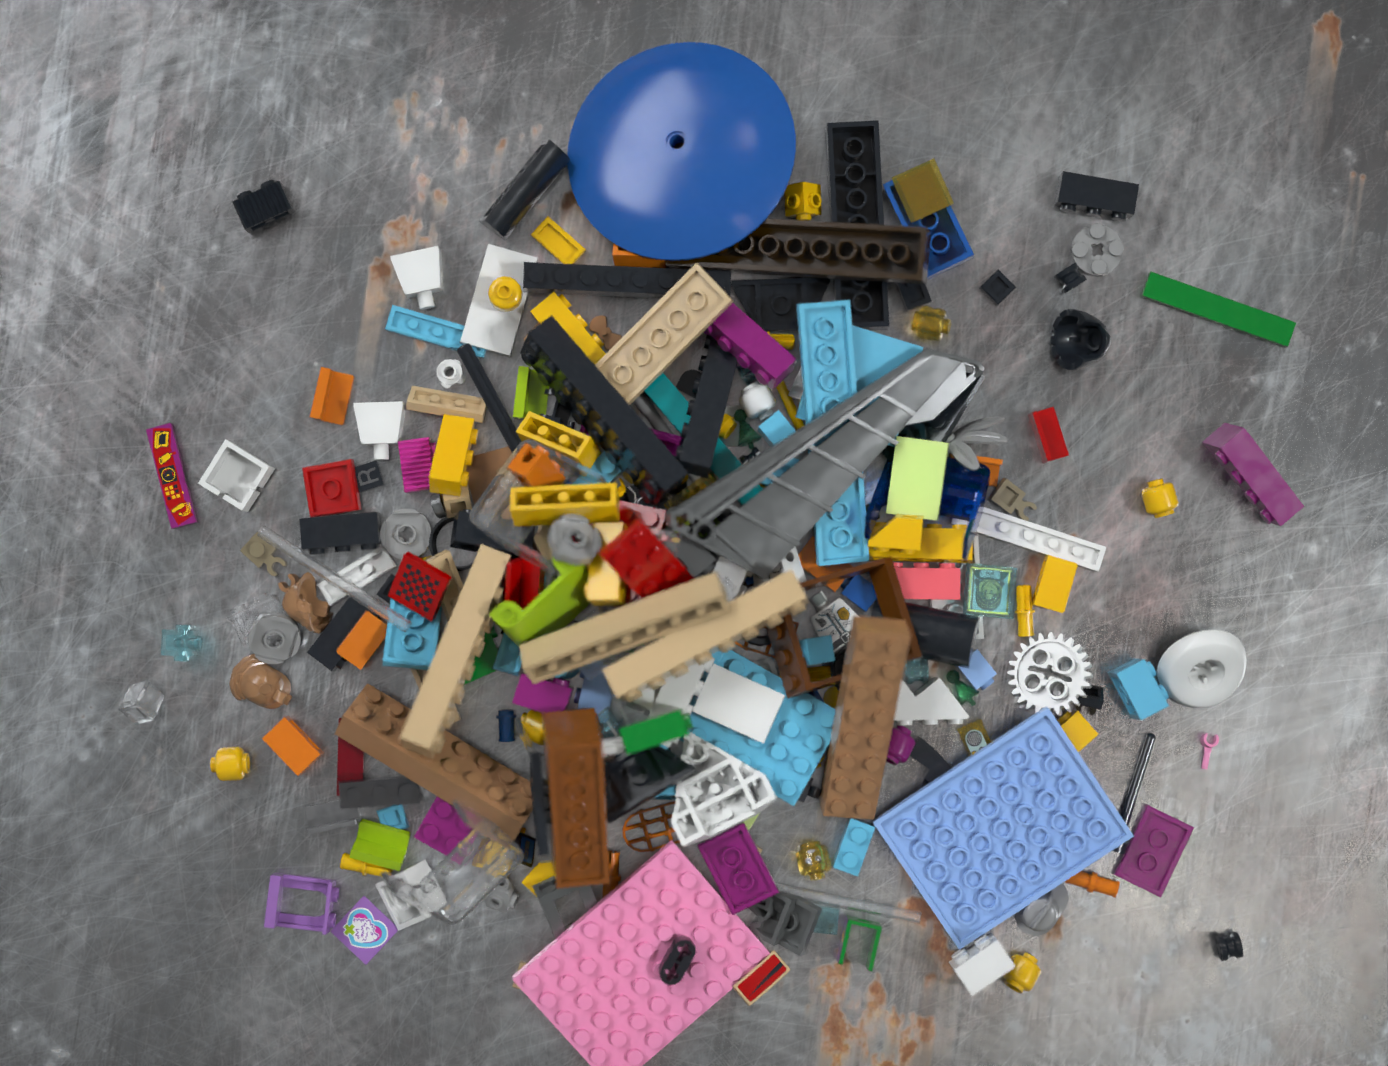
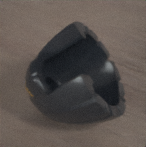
M1077 309L1064 310L1059 314L1060 316H1057L1053 324L1054 329L1051 331L1053 333L1051 335V344L1053 345L1051 350L1054 359H1058L1057 363L1062 368L1077 370L1096 362L1106 354L1111 344V336L1106 326L1099 319Z

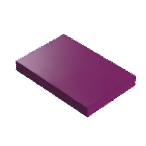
M1146 804L1132 832L1134 837L1129 839L1125 855L1122 854L1113 875L1161 898L1194 827Z
M745 822L697 844L732 916L779 893V889Z

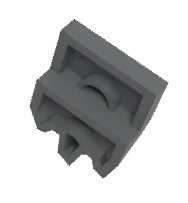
M782 892L765 899L766 903L759 902L749 907L759 919L758 922H752L749 928L760 939L773 946L779 944L798 956L805 954L822 908L801 896Z

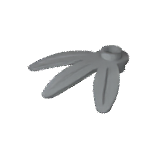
M1005 417L982 418L964 425L956 432H951L945 442L949 443L948 453H951L966 468L977 470L979 468L978 459L974 451L965 443H1006L1008 438L991 431H977L1005 421Z

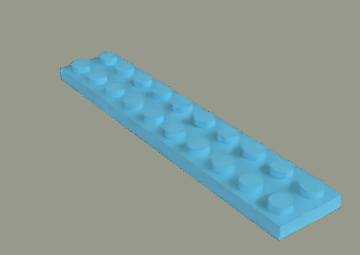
M850 300L796 304L806 424L857 393ZM846 419L812 445L815 447L819 446L850 420ZM858 477L831 506L834 510L831 513L827 511L814 525L817 566L870 561L864 480Z

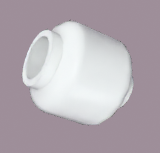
M756 381L740 391L742 395L739 397V403L748 418L755 419L759 417L760 421L774 414L772 409L776 406L777 400L767 385L759 384Z

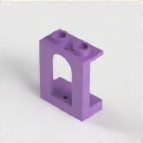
M273 873L270 875L264 927L276 928L279 926L320 931L324 935L328 934L330 928L334 929L336 923V913H333V904L338 902L340 888L336 887V880ZM284 887L322 892L327 896L325 914L321 916H307L282 913L281 905Z

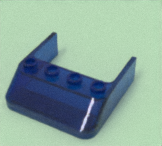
M947 457L939 515L968 521L962 547V559L967 560L982 517L990 482V469L986 465L979 463L977 470H970L956 459ZM889 459L886 461L865 515L864 538L866 539L871 537L881 508L887 505L893 461Z

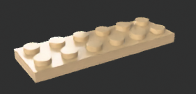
M696 263L595 366L630 405L734 300Z

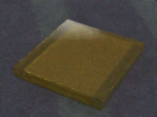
M934 158L891 177L911 223L954 204Z

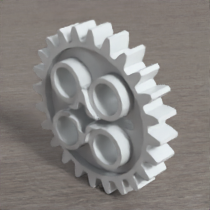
M1052 632L1049 633L1048 639H1045L1039 633V641L1036 642L1033 638L1029 637L1030 645L1028 647L1023 643L1020 644L1023 649L1022 653L1014 651V655L1018 658L1017 661H1009V664L1015 670L1007 671L1009 676L1014 677L1008 684L1011 687H1017L1011 693L1014 696L1021 695L1018 702L1021 705L1027 702L1026 709L1028 711L1036 707L1035 713L1047 706L1051 712L1055 710L1059 716L1062 715V708L1064 707L1067 711L1072 712L1070 704L1074 703L1080 706L1077 698L1079 696L1087 697L1082 691L1083 688H1091L1086 679L1093 678V675L1090 672H1086V670L1090 669L1092 664L1090 662H1083L1089 657L1086 652L1080 653L1083 648L1080 644L1073 647L1074 640L1071 637L1065 642V636L1061 633L1057 640ZM1041 653H1046L1048 656L1046 662L1036 664L1037 656ZM1071 660V669L1061 671L1060 666L1062 662ZM1034 667L1050 673L1052 670L1058 676L1072 678V681L1066 682L1050 676L1048 679L1043 673L1029 671L1028 668ZM1035 677L1039 678L1040 683L1038 687L1029 689V681ZM1064 685L1063 694L1054 696V687Z

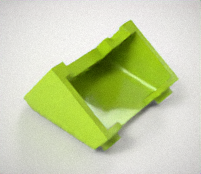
M553 557V565L561 575L531 604L522 610L514 602H502L489 615L495 624L519 648L521 644L564 629L590 604L584 593L585 583L589 579L586 565H573L564 561H557Z

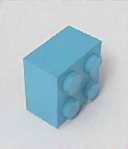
M1134 658L1107 672L1132 719L1143 720L1169 706L1166 701L1169 696L1162 684L1158 686L1154 678L1157 674L1150 661L1146 662L1145 659Z

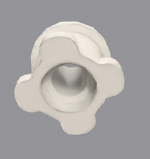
M448 359L438 365L437 377L444 388H450L453 384H463L465 382L466 376L462 374V364L459 360ZM448 369H454L452 376H446Z

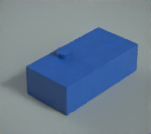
M930 162L883 184V188L902 226L927 227L931 231L927 280L974 258V253Z

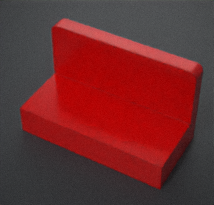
M1054 406L1028 414L1043 464L1069 456Z
M526 556L509 561L506 569L505 602H514L522 610L531 604L544 591L546 561Z

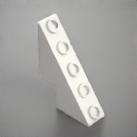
M933 677L915 693H912L902 680L894 720H897V725H912V720H922L923 725H936L938 720L948 719V724H963V719L969 718V715L940 678Z

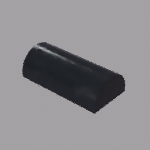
M550 139L542 142L480 219V222L500 238L507 240L569 163L570 158Z
M876 598L871 617L883 618L878 599ZM905 602L922 655L920 659L969 668L980 617Z

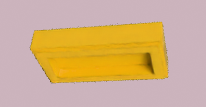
M549 216L531 234L538 243L562 264H575L586 252L583 246Z

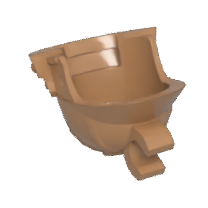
M309 572L304 573L301 578L296 574H289L288 577L291 580L290 587L286 582L278 583L280 590L286 592L282 601L283 609L292 620L300 623L309 631L318 634L323 632L332 620L334 612H329L330 605L328 602L317 598L314 576Z
M255 654L244 657L232 670L229 685L231 693L237 700L247 699L261 707L275 709L283 704L288 705L293 697L290 695L291 683L289 679L278 670L267 665V663L258 660Z

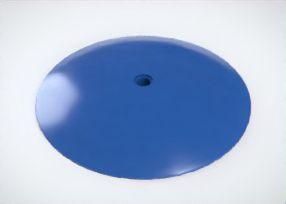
M697 42L672 43L651 48L630 57L607 73L595 85L580 107L572 126L567 156L570 158L567 166L571 188L585 217L597 231L615 245L631 253L657 260L675 261L705 257L729 248L746 238L769 217L778 205L790 181L795 162L796 133L794 121L788 103L775 81L759 65L744 55L718 45ZM677 143H684L681 148L674 149Z

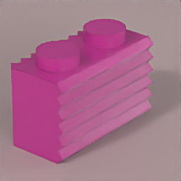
M429 437L398 441L404 492L409 494L429 491V475L436 442L431 443V438Z

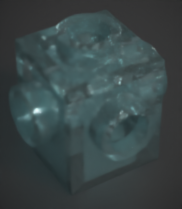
M177 624L175 629H162L161 655L174 656V661H190V657L198 656V651L202 649V636H199L198 630H191V625Z

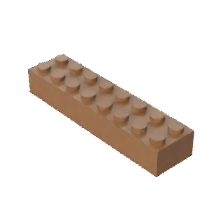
M853 616L831 731V741L819 796L823 816L871 820L875 818L911 637L906 620Z
M367 683L342 716L335 735L514 842L533 812L530 781L446 730L443 736L445 739L440 754L435 753L433 759L403 748L400 736L411 709Z

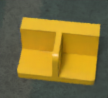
M1045 555L1032 597V606L1063 613L1077 570V563Z

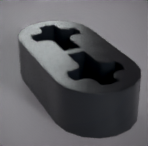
M679 936L671 943L658 968L660 978L665 984L675 985L683 978L696 953V947L692 939L687 936ZM687 944L689 951L682 952L680 958H678L680 955L678 947H683ZM676 963L674 967L676 974H671L669 977H667L665 970H671L673 965Z

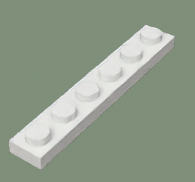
M961 499L957 501L950 522L952 525H968V529H973L974 532L1044 555L1077 563L1080 567L1099 572L1106 551L1105 546Z

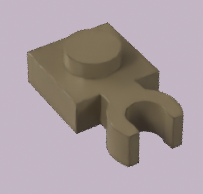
M1007 478L1001 480L989 497L991 501L1008 514H1012L1015 509L1017 516L1025 521L1029 520L1023 512L1025 507L1029 506L1033 510L1037 509L1034 503L1022 500L1026 493Z
M256 532L240 550L258 568L266 564L268 573L275 577L279 575L273 568L275 563L279 562L284 567L288 565L286 560L273 555L278 549L260 532Z

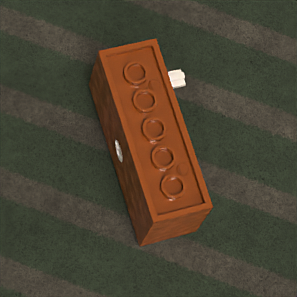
M595 708L542 713L545 773L549 786L547 805L551 810L552 824H549L550 851L556 888L610 883L603 755L624 753L622 737L601 739Z

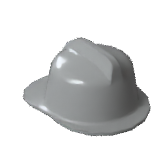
M1063 884L1058 885L1015 913L1018 927L1023 932L1035 936H1040L1050 931L1067 906L1068 892Z

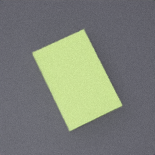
M896 436V441L899 443L895 446L886 514L924 516L923 519L938 521L949 443Z

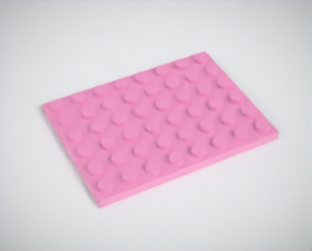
M671 840L512 976V980L590 1066H643L733 989L732 986L767 957L770 951L737 914L732 916L721 895ZM679 936H687L692 939L696 947L695 956L681 981L675 985H667L660 978L659 965L674 939ZM687 944L683 947H678L680 952L678 958H680L682 952L689 951ZM676 963L673 965L671 970H665L667 977H669L671 974H676V971L674 969Z

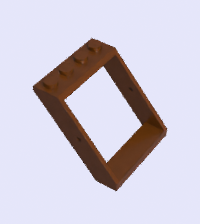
M891 557L878 559L799 583L803 591H807L869 572L883 618L906 620L911 633L906 663L922 657ZM791 613L782 617L783 622L770 629L766 626L787 699L841 683L842 674L811 683Z

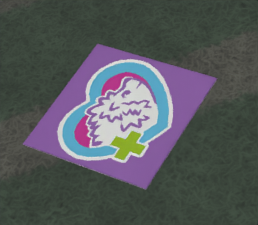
M363 896L330 932L367 965L394 936L398 929L389 918Z

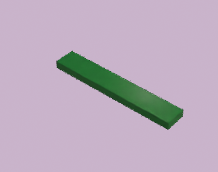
M1149 272L1141 294L1143 298L1285 348L1289 346L1296 322L1154 272Z

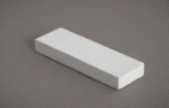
M381 545L317 585L330 607L350 596L354 590H360L398 566L390 553Z

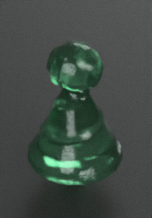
M738 409L734 413L735 421L740 424L737 445L739 447L748 445L750 449H753V443L759 441L762 437L745 421L748 417L745 411Z
M956 670L949 671L946 678L948 682L955 684L959 704L964 706L970 703L973 707L976 704L973 699L980 694V691L960 681L959 672Z

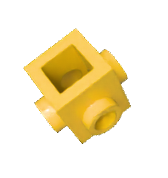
M799 182L787 185L785 190V216L794 217L796 220L811 221V217L822 215L821 184Z

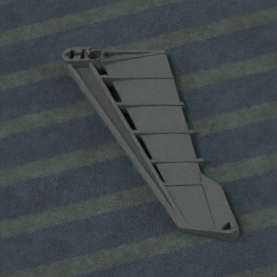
M926 348L680 505L669 508L665 514V522L671 529L765 579L795 546L800 544L799 541L827 511L831 513L834 510L831 506L858 477L861 479L866 477L862 472L889 443L895 446L899 443L894 438L906 425L933 420L984 372V367L982 363L976 360ZM965 365L973 368V372L968 377H966ZM876 397H879L858 415H856L855 417L853 416V414H855L869 402L874 400ZM846 419L850 420L819 446L815 447L812 445ZM805 449L811 450L810 453L778 478L772 475ZM766 478L773 481L742 507L737 508L731 505ZM725 508L734 512L716 527L709 521ZM675 516H681L689 521L690 524L686 526L675 520ZM705 524L707 534L703 538H698L697 529Z

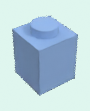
M978 649L973 650L969 668L956 666L975 690L978 688L984 690L994 682L992 677L997 674Z

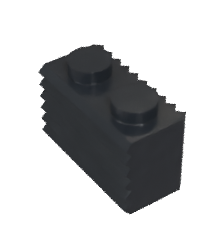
M266 181L260 185L261 189L251 192V190L244 191L237 195V200L232 201L241 223L248 233L295 213L287 192L280 181Z

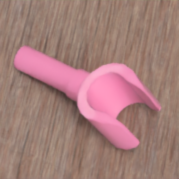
M1205 733L1200 739L1204 747L1202 769H1208L1212 747L1216 746L1219 742L1217 734L1214 735L1212 744H1209L1206 740L1208 733Z

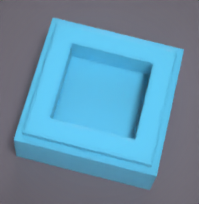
M392 805L377 810L381 824L398 829L410 827L403 805Z

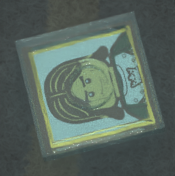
M966 563L963 614L1014 619L1017 568Z

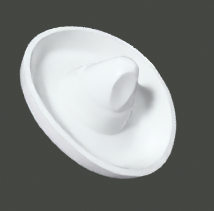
M1204 630L1189 634L1173 643L1162 655L1157 668L1158 681L1160 685H1163L1168 696L1183 706L1195 709L1216 706L1229 698L1241 684L1246 671L1245 648L1235 635L1226 631Z

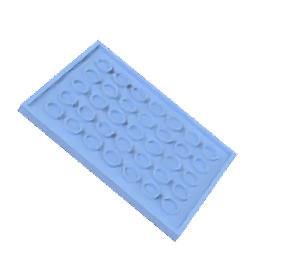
M1047 706L872 820L959 950L1134 837Z

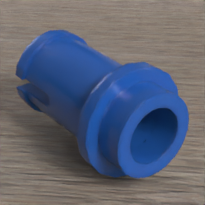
M513 709L498 710L496 719H499V742L515 741L514 718H516Z

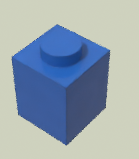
M861 575L847 578L840 585L843 588L840 594L864 612H867L877 598L873 584Z

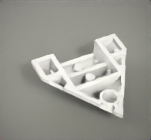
M691 732L689 735L684 736L683 752L680 759L694 765L697 772L680 781L676 786V801L671 823L683 847L710 839L758 815L777 800L765 774Z

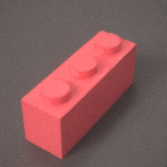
M893 562L904 599L960 600V568H955V563H940L939 568H929V563H913V568H903V563Z

